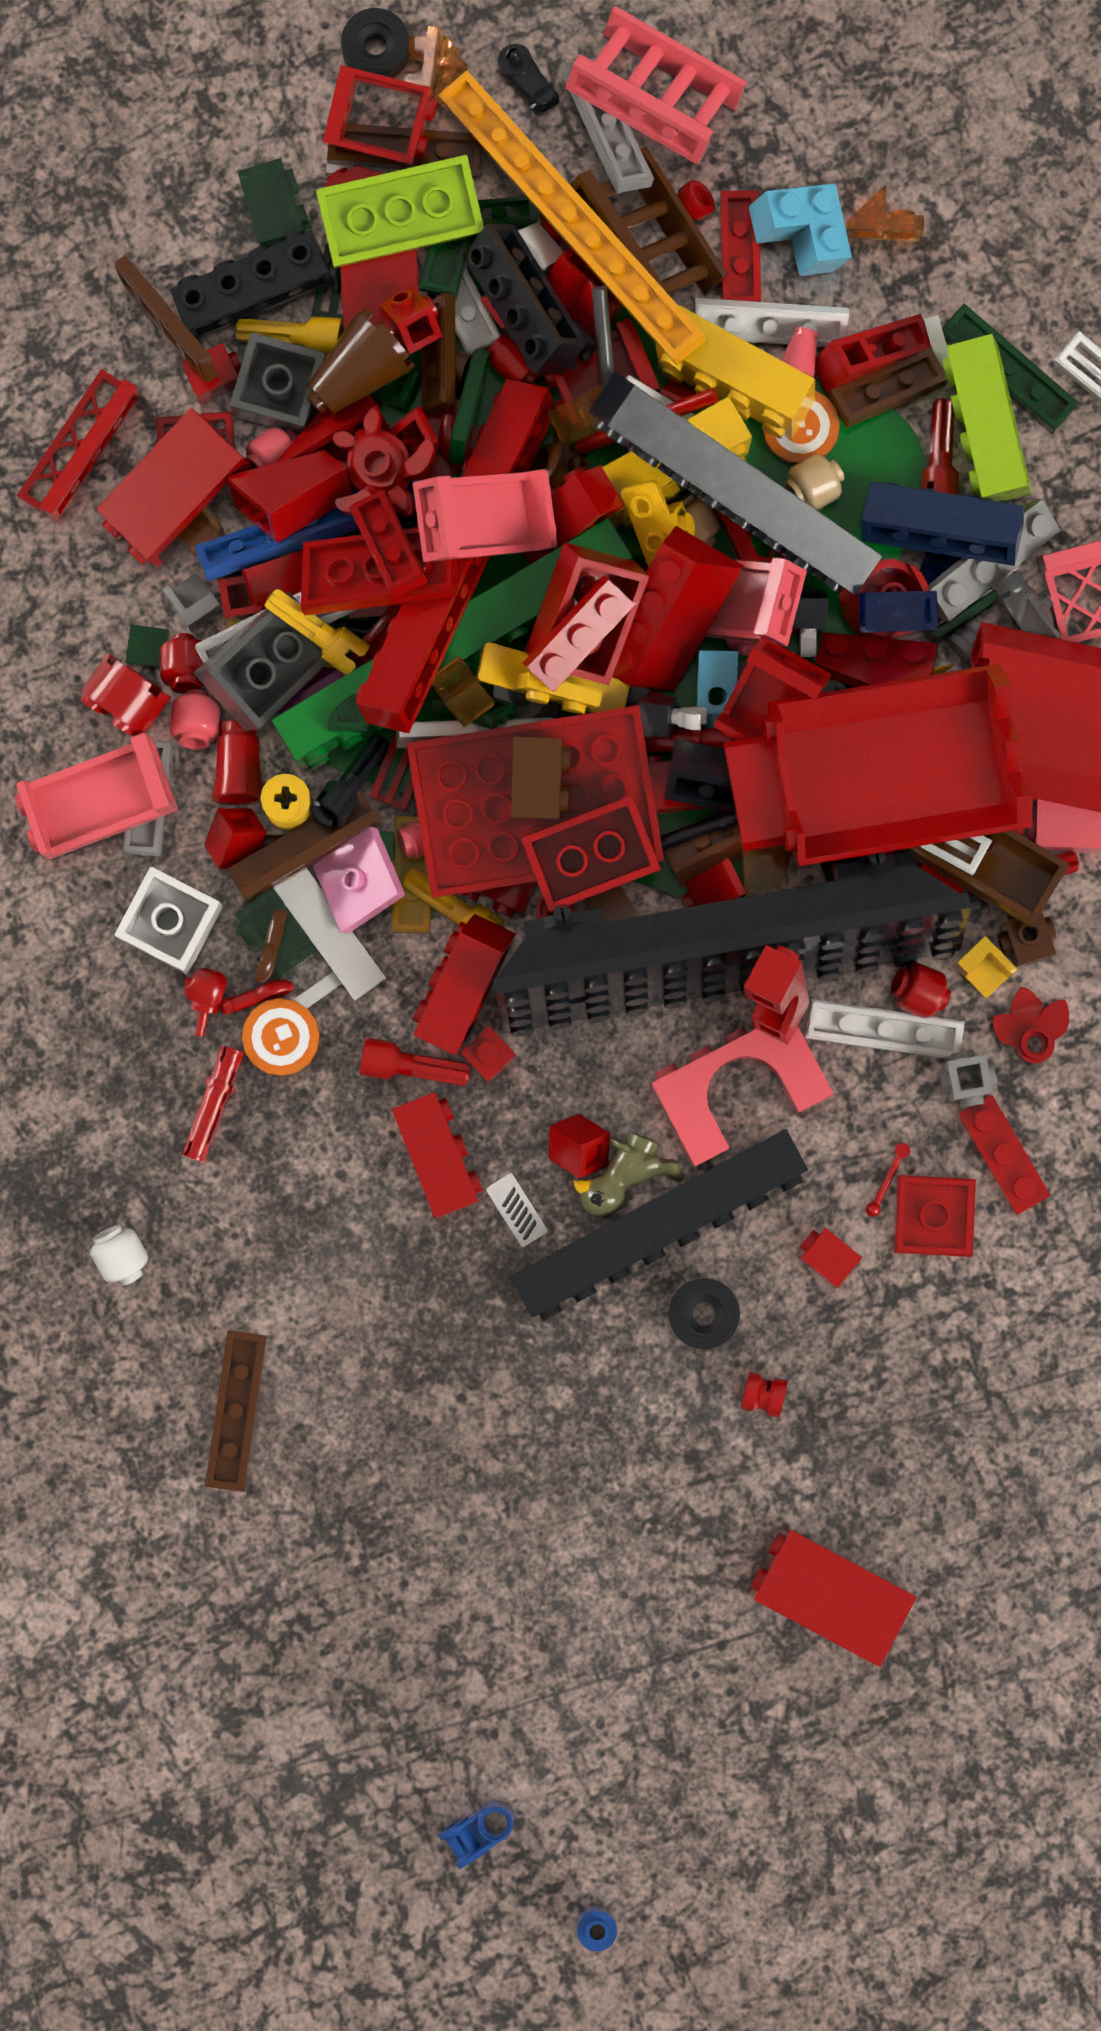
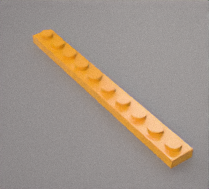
M465 71L438 94V97L447 109L676 365L706 341L701 330L468 71Z

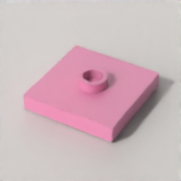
M375 827L366 828L313 865L340 933L349 934L405 896L379 831Z

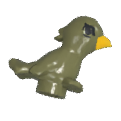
M630 1132L626 1142L617 1137H610V1143L617 1150L612 1155L608 1168L603 1174L592 1179L573 1182L575 1189L580 1194L584 1210L594 1217H607L620 1209L626 1208L628 1206L627 1201L633 1199L630 1194L625 1193L627 1187L640 1184L655 1175H666L678 1182L684 1180L685 1177L676 1160L663 1159L655 1155L658 1142Z

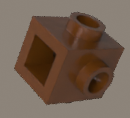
M1041 912L1034 926L1030 929L1007 914L1009 920L1000 925L1002 932L997 933V939L1004 956L1010 954L1012 963L1017 969L1051 958L1056 954L1052 942L1053 939L1057 938L1056 931L1049 916L1044 918ZM1022 931L1030 934L1031 941L1024 939Z

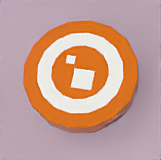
M815 390V401L793 439L785 435L779 439L768 434L763 429L762 431L769 450L783 462L796 465L813 455L825 457V455L830 453L838 439L840 422L836 408L830 400Z
M282 998L265 1001L253 1009L244 1023L242 1033L244 1051L253 1065L267 1074L277 1076L296 1074L307 1067L315 1057L320 1041L318 1024L310 1011L294 1000Z

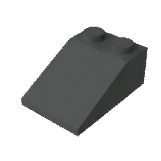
M290 592L286 593L295 601H297L296 598ZM266 609L222 645L194 674L242 729L249 731L260 729L328 662L322 659V648Z

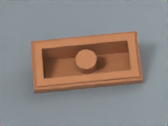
M738 826L730 831L722 833L719 830L663 851L680 887H684L688 881L728 858L731 863H734L750 853L749 851L743 852Z

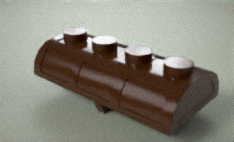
M1014 830L983 835L992 840L973 876L919 846L899 850L902 853L913 851L915 860L978 896L986 903L1000 909L1030 929L1034 926L1070 865ZM971 838L958 840L977 851L981 845ZM945 842L933 844L968 864L973 860L971 856Z

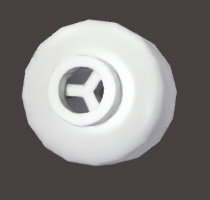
M119 1224L102 1231L93 1238L95 1244L90 1250V1256L106 1282L120 1281L124 1286L136 1281L143 1275L141 1269L148 1261V1254L133 1229H122Z

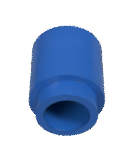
M590 1906L584 1909L578 1917L577 1935L585 1948L591 1951H603L609 1948L616 1939V1919L613 1913L604 1906ZM595 1924L602 1925L605 1929V1933L599 1936L591 1935L589 1931Z

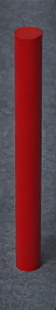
M712 387L668 404L666 407L679 416H684L719 402V396L716 389ZM601 430L576 440L575 446L578 453L582 455L616 441Z

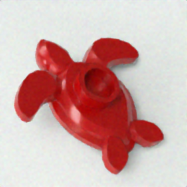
M370 409L363 419L364 428L358 430L354 436L346 431L333 435L332 439L335 445L340 449L348 451V473L353 484L361 490L356 494L336 499V507L343 514L352 515L349 505L384 489L394 511L403 517H412L416 512L415 501L407 488L410 481L422 478L430 470L435 459V445L431 440L426 439L414 455L410 457L400 439L387 431L380 430L381 415L375 409Z

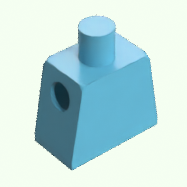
M738 651L696 652L695 707L707 708V724H704V728H716L714 723L723 711L737 684ZM714 687H719L723 690L722 702L718 705H713L709 702L710 689Z

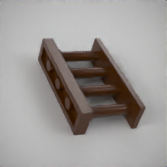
M647 147L642 148L641 151L654 180L651 187L637 189L647 204L643 207L620 216L608 198L617 194L610 180L600 184L591 169L579 174L570 186L669 296L670 293L695 282L704 296L708 295L728 275ZM656 218L667 237L640 248L629 229ZM676 250L687 269L660 280L649 261Z

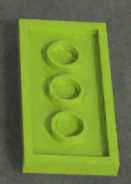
M467 155L316 190L334 268L479 235L484 228Z

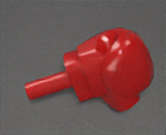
M200 968L193 973L192 977L185 979V997L192 1001L191 1009L199 1011L195 1031L196 1036H205L209 1013L218 1014L227 986V977L218 970Z

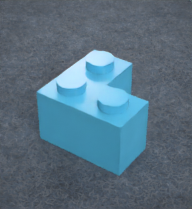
M836 184L766 191L749 206L756 243L791 240L799 276L833 273L852 258Z

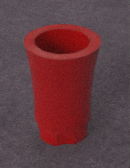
M234 719L219 723V737L216 739V772L211 800L224 805L261 803L260 797L263 788L259 737L256 736L257 730L244 731Z

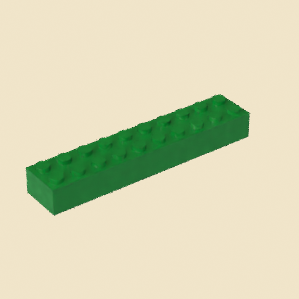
M609 518L567 542L633 560L632 555ZM563 545L469 601L422 705L430 700L428 694L440 687L445 691L459 684L463 680L461 674L473 667L477 671L482 648L485 643L490 642L511 649H517L528 642L529 637L527 635L532 632ZM373 659L272 719L277 733L300 771L307 767L310 771L316 770L330 760L328 754L340 747L343 751H347L363 741L361 736L363 733L328 731L327 726L330 715L343 700L357 693L359 687L366 683L372 670ZM368 724L367 731L372 729L373 727H375L377 731H380L384 729V727Z

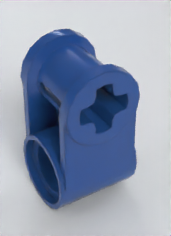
M494 1800L472 1814L455 1821L442 1830L438 1837L440 1840L447 1842L457 1858L456 1866L458 1869H461L477 1860L490 1848L510 1835L515 1822V1814L508 1803ZM491 1812H500L506 1817L507 1826L502 1830H493L487 1825L486 1816Z

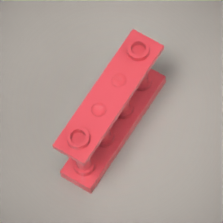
M615 6L611 11L603 34L609 41L594 62L581 54L573 63L565 89L698 165L706 152L713 134V130L707 127L708 123L722 104L735 111L747 81ZM623 47L642 58L627 81L607 70ZM656 66L675 77L660 100L640 89ZM689 85L708 96L694 118L673 108Z

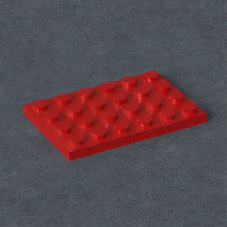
M639 705L406 743L432 898L536 882L537 879L523 846L522 837L631 795L634 797L658 862L664 861ZM514 737L564 739L563 747H571L570 771H563L562 787H569V811H561L560 819L511 817Z

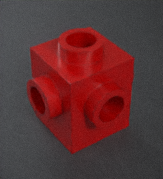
M413 286L394 293L390 299L379 304L384 317L380 322L393 334L409 355L443 337L436 317L439 316L436 306L429 296L423 298Z

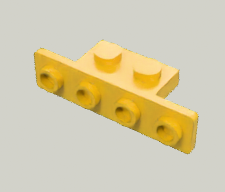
M656 479L625 487L621 491V496L648 567L662 542L675 526L695 536L693 517L690 513H686L683 502L680 501L667 506L659 482Z
M490 642L483 645L476 679L480 682L526 694L525 699L535 703L548 704L551 701L562 704V710L575 714H585V711L594 713L624 708L626 705L630 686L617 678L612 677L610 684L606 685L569 675L552 692L522 664L528 657L526 652Z

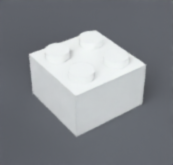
M150 866L114 936L120 941L188 975L224 906L214 898Z

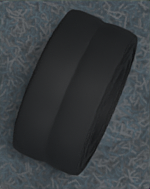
M368 8L356 13L346 23L341 35V49L344 62L347 67L390 78L396 77L405 68L410 56V39L405 24L397 15L382 8ZM373 36L383 38L387 43L386 49L378 55L370 54L365 49V43L369 38Z
M706 1278L690 1281L683 1285L671 1300L669 1307L670 1325L675 1335L691 1347L698 1349L719 1347L733 1336L739 1325L740 1308L737 1298L726 1285L719 1281ZM701 1302L711 1304L716 1311L714 1321L706 1326L698 1324L693 1318V1310Z

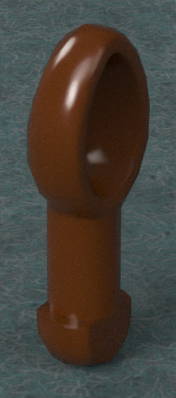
M281 908L274 909L270 919L255 976V981L260 983L266 982L271 977L276 965L287 918V912Z

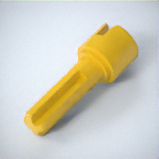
M312 316L310 320H307V323L239 319L236 324V339L240 342H248L252 332L298 346H305L306 348L326 353L327 356L343 334L344 329L342 318Z
M280 589L274 590L265 603L267 610L322 648V659L344 675L349 674L356 668L355 662L345 656L348 651L351 650L358 656H364L369 649L370 644L345 626L334 629L315 614L304 616L301 604Z
M414 868L410 869L402 880V886L457 925L461 921L467 924L474 914L501 927L505 923L504 919L480 903L478 906L474 904L471 907L454 895L432 898L428 877Z

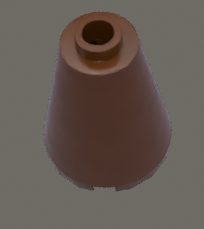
M365 308L354 316L307 384L310 393L306 398L321 414L326 410L332 415L407 374L415 366L413 362L405 360L409 357L408 353L381 322L376 327L371 324L368 319L373 314Z

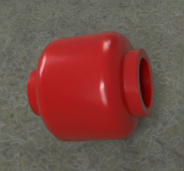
M179 633L172 636L171 640L166 641L159 651L160 678L162 682L169 686L172 691L186 694L191 689H201V686L204 685L194 674L203 664L195 648L196 644L201 642V640L195 639L194 635L189 633Z
M919 962L908 964L906 968L900 967L894 975L890 986V994L894 996L895 1005L899 1009L924 1019L932 1017L938 1010L943 1011L951 997V990L947 988L946 975Z

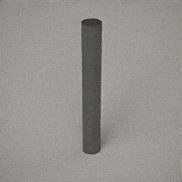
M606 286L592 288L600 394L614 374L608 289Z

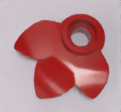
M1022 987L1012 999L1010 1014L993 1016V1029L995 1035L1003 1044L1016 1048L1021 1059L1031 1064L1042 1063L1052 1055L1055 1040L1067 1031L1069 1007L1064 999L1057 1000L1044 1007L1041 1000L1032 991ZM1032 1037L1038 1038L1041 1042V1049L1037 1052H1033L1028 1048V1040Z

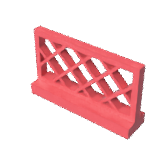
M1101 540L1036 557L1039 570L1043 572L1048 595L1054 603L1051 608L1055 624L1061 632L1060 639L1077 643L1100 637L1101 628L1091 630L1095 622L1101 625V618H1099L1101 602L1094 614L1075 602L1086 584L1101 593V586L1089 580L1097 565L1101 564ZM1089 568L1085 576H1082L1081 574L1076 572L1081 569ZM1068 573L1081 581L1071 600L1057 592L1055 576ZM1060 601H1062L1063 603L1067 604V606H1066L1065 610L1063 611V613H1062ZM1073 608L1089 617L1090 620L1082 633L1068 636L1065 619Z

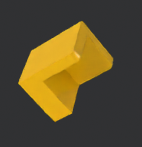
M986 936L954 965L955 969L984 998L989 997L1017 971V968Z

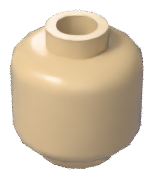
M813 455L789 469L787 474L788 481L784 482V488L814 509L819 510L840 497L842 492L840 482L844 480V474L835 460L829 462L822 455Z

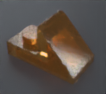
M884 185L847 220L845 227L848 239L920 241L924 232V215H915L914 211L905 209L895 210L892 214H886V185Z

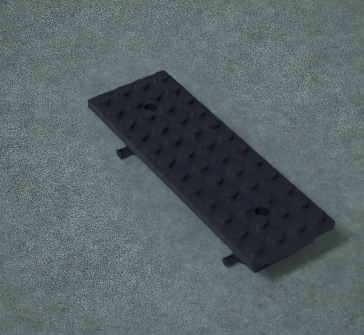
M910 851L892 855H885V852L870 854L862 860L835 865L834 878L830 882L605 923L602 908L571 912L567 905L562 904L563 909H560V905H558L552 916L523 922L525 939L497 978L494 979L503 1034L511 1033V1036L519 1037L529 1035L534 1032V1028L549 1026L552 1030H558L572 1026V1021L588 1019V1022L596 1023L610 1019V1014L626 1012L628 1016H635L648 1012L649 1007L664 1005L666 1009H674L685 1006L687 1000L702 998L704 1002H712L725 998V993L741 991V994L745 995L744 985L766 945L773 949L783 946L795 952L799 956L798 961L802 962L805 979L817 977L819 981L838 978L840 972L855 970L857 974L871 973L878 970L879 965L894 963L895 967H904L917 962V958L932 956L933 960L947 959L953 957L956 951H960L971 911L968 892L959 894L916 866L914 852Z

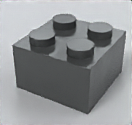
M251 332L229 405L233 416L269 427H279L284 431L291 430L295 434L300 435L312 421L315 411L313 405L306 398L310 393L307 384L325 360L326 353Z

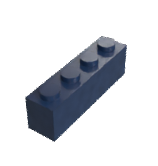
M871 482L861 519L862 542L1015 566L1023 532L1025 506L1016 505L1005 500L991 501L979 499L967 494L953 495L941 493L930 488L915 489L903 487L892 482Z

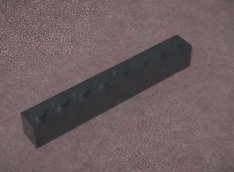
M784 1129L509 1277L531 1318L539 1315L541 1320L544 1321L563 1311L559 1303L572 1296L578 1303L595 1294L597 1290L594 1285L608 1278L610 1283L613 1284L632 1274L629 1269L630 1265L643 1260L647 1266L666 1256L663 1248L677 1241L681 1248L701 1237L698 1229L712 1223L714 1229L735 1219L732 1211L746 1204L750 1211L770 1200L766 1193L780 1186L782 1191L785 1192L804 1182L800 1174L808 1171V1168L787 1129Z

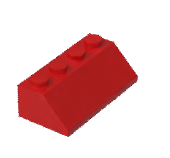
M675 526L662 542L646 572L649 575V579L613 677L633 687L675 691L744 566L678 526Z

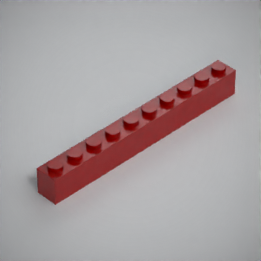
M506 379L500 393L494 396L492 411L486 424L481 425L478 431L477 443L471 456H467L464 461L461 477L529 472L557 411L548 387ZM490 556L458 559L457 597L403 603L397 616L393 617L388 625L387 637L381 650H378L373 657L372 670L366 683H363L357 692L356 704L366 723L410 733Z

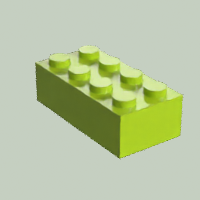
M989 334L948 345L949 357L942 358L947 381L950 382L951 387L956 386L957 395L951 396L956 419L959 420L960 424L964 423L966 432L960 433L964 455L967 456L968 461L973 460L975 470L969 471L973 493L976 494L977 498L991 501H1011L1033 495L1001 355L994 336Z

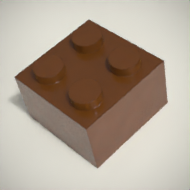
M514 737L511 817L560 819L561 811H569V787H562L563 771H570L571 747H563L564 739Z

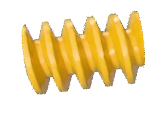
M281 774L274 776L266 782L262 788L260 799L262 808L273 826L281 831L290 832L313 818L310 812L313 798L303 780L295 775ZM287 797H292L294 802L290 803L289 809H283L281 804L286 803Z

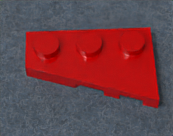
M822 632L815 665L831 673L832 679L853 687H861L933 675L938 655L937 643Z

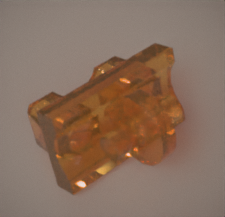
M428 26L427 34L410 37L409 56L414 61H423L422 71H407L404 81L430 87L434 91L433 98L438 99V106H443L438 94L445 89V86L448 87L454 82L456 76H461L465 71H468V64L458 59L460 49L451 47L452 40L441 34L439 26Z

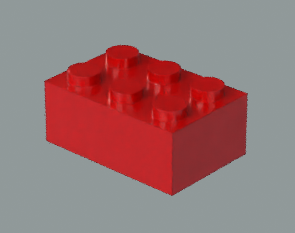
M564 542L525 652L529 656L604 575L635 605L577 666L570 676L609 685L649 575L633 560Z
M633 795L521 838L549 912L554 911L558 905H560V908L563 907L562 904L568 906L661 870Z
M476 914L471 917L467 924L461 921L456 931L452 932L445 946L444 952L449 954V957L445 955L440 966L436 967L428 984V987L433 988L434 991L431 989L428 991L425 999H422L414 1014L413 1021L417 1022L418 1026L413 1035L456 1056L471 1034L516 933Z

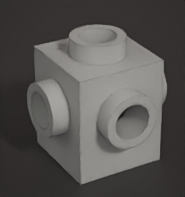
M974 1050L952 1053V1060L942 1064L944 1071L938 1072L942 1095L948 1094L950 1102L960 1101L961 1108L984 1104L983 1096L992 1094V1086L997 1085L993 1063H987L986 1054L975 1056ZM961 1073H968L972 1077V1084L969 1087L960 1085L959 1075Z

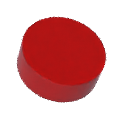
M690 180L678 190L677 195L693 219L702 220L713 212V196L701 182Z

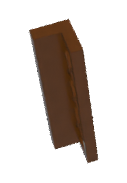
M359 790L357 793L359 805L341 829L338 825L329 829L315 818H312L228 868L229 874L247 904L316 864L366 828L380 826L379 816L371 808L362 791Z

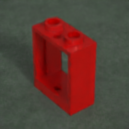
M340 65L323 143L416 167L417 160H424L427 152L429 137L423 135L427 121H434L438 99L433 98L434 91L430 87ZM357 82L420 98L407 154L344 138Z

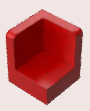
M218 808L204 846L218 869H228L260 850L267 832L251 808Z
M581 1114L571 1116L550 1125L548 1157L552 1162L577 1178L584 1177L608 1166L610 1132Z

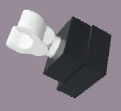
M802 590L793 623V629H800L799 653L801 657H816V629H826L828 596L825 590Z
M650 691L638 702L644 737L668 738L677 730V725L690 730H700L701 724H707V708L682 707L677 709V697L665 696V692Z

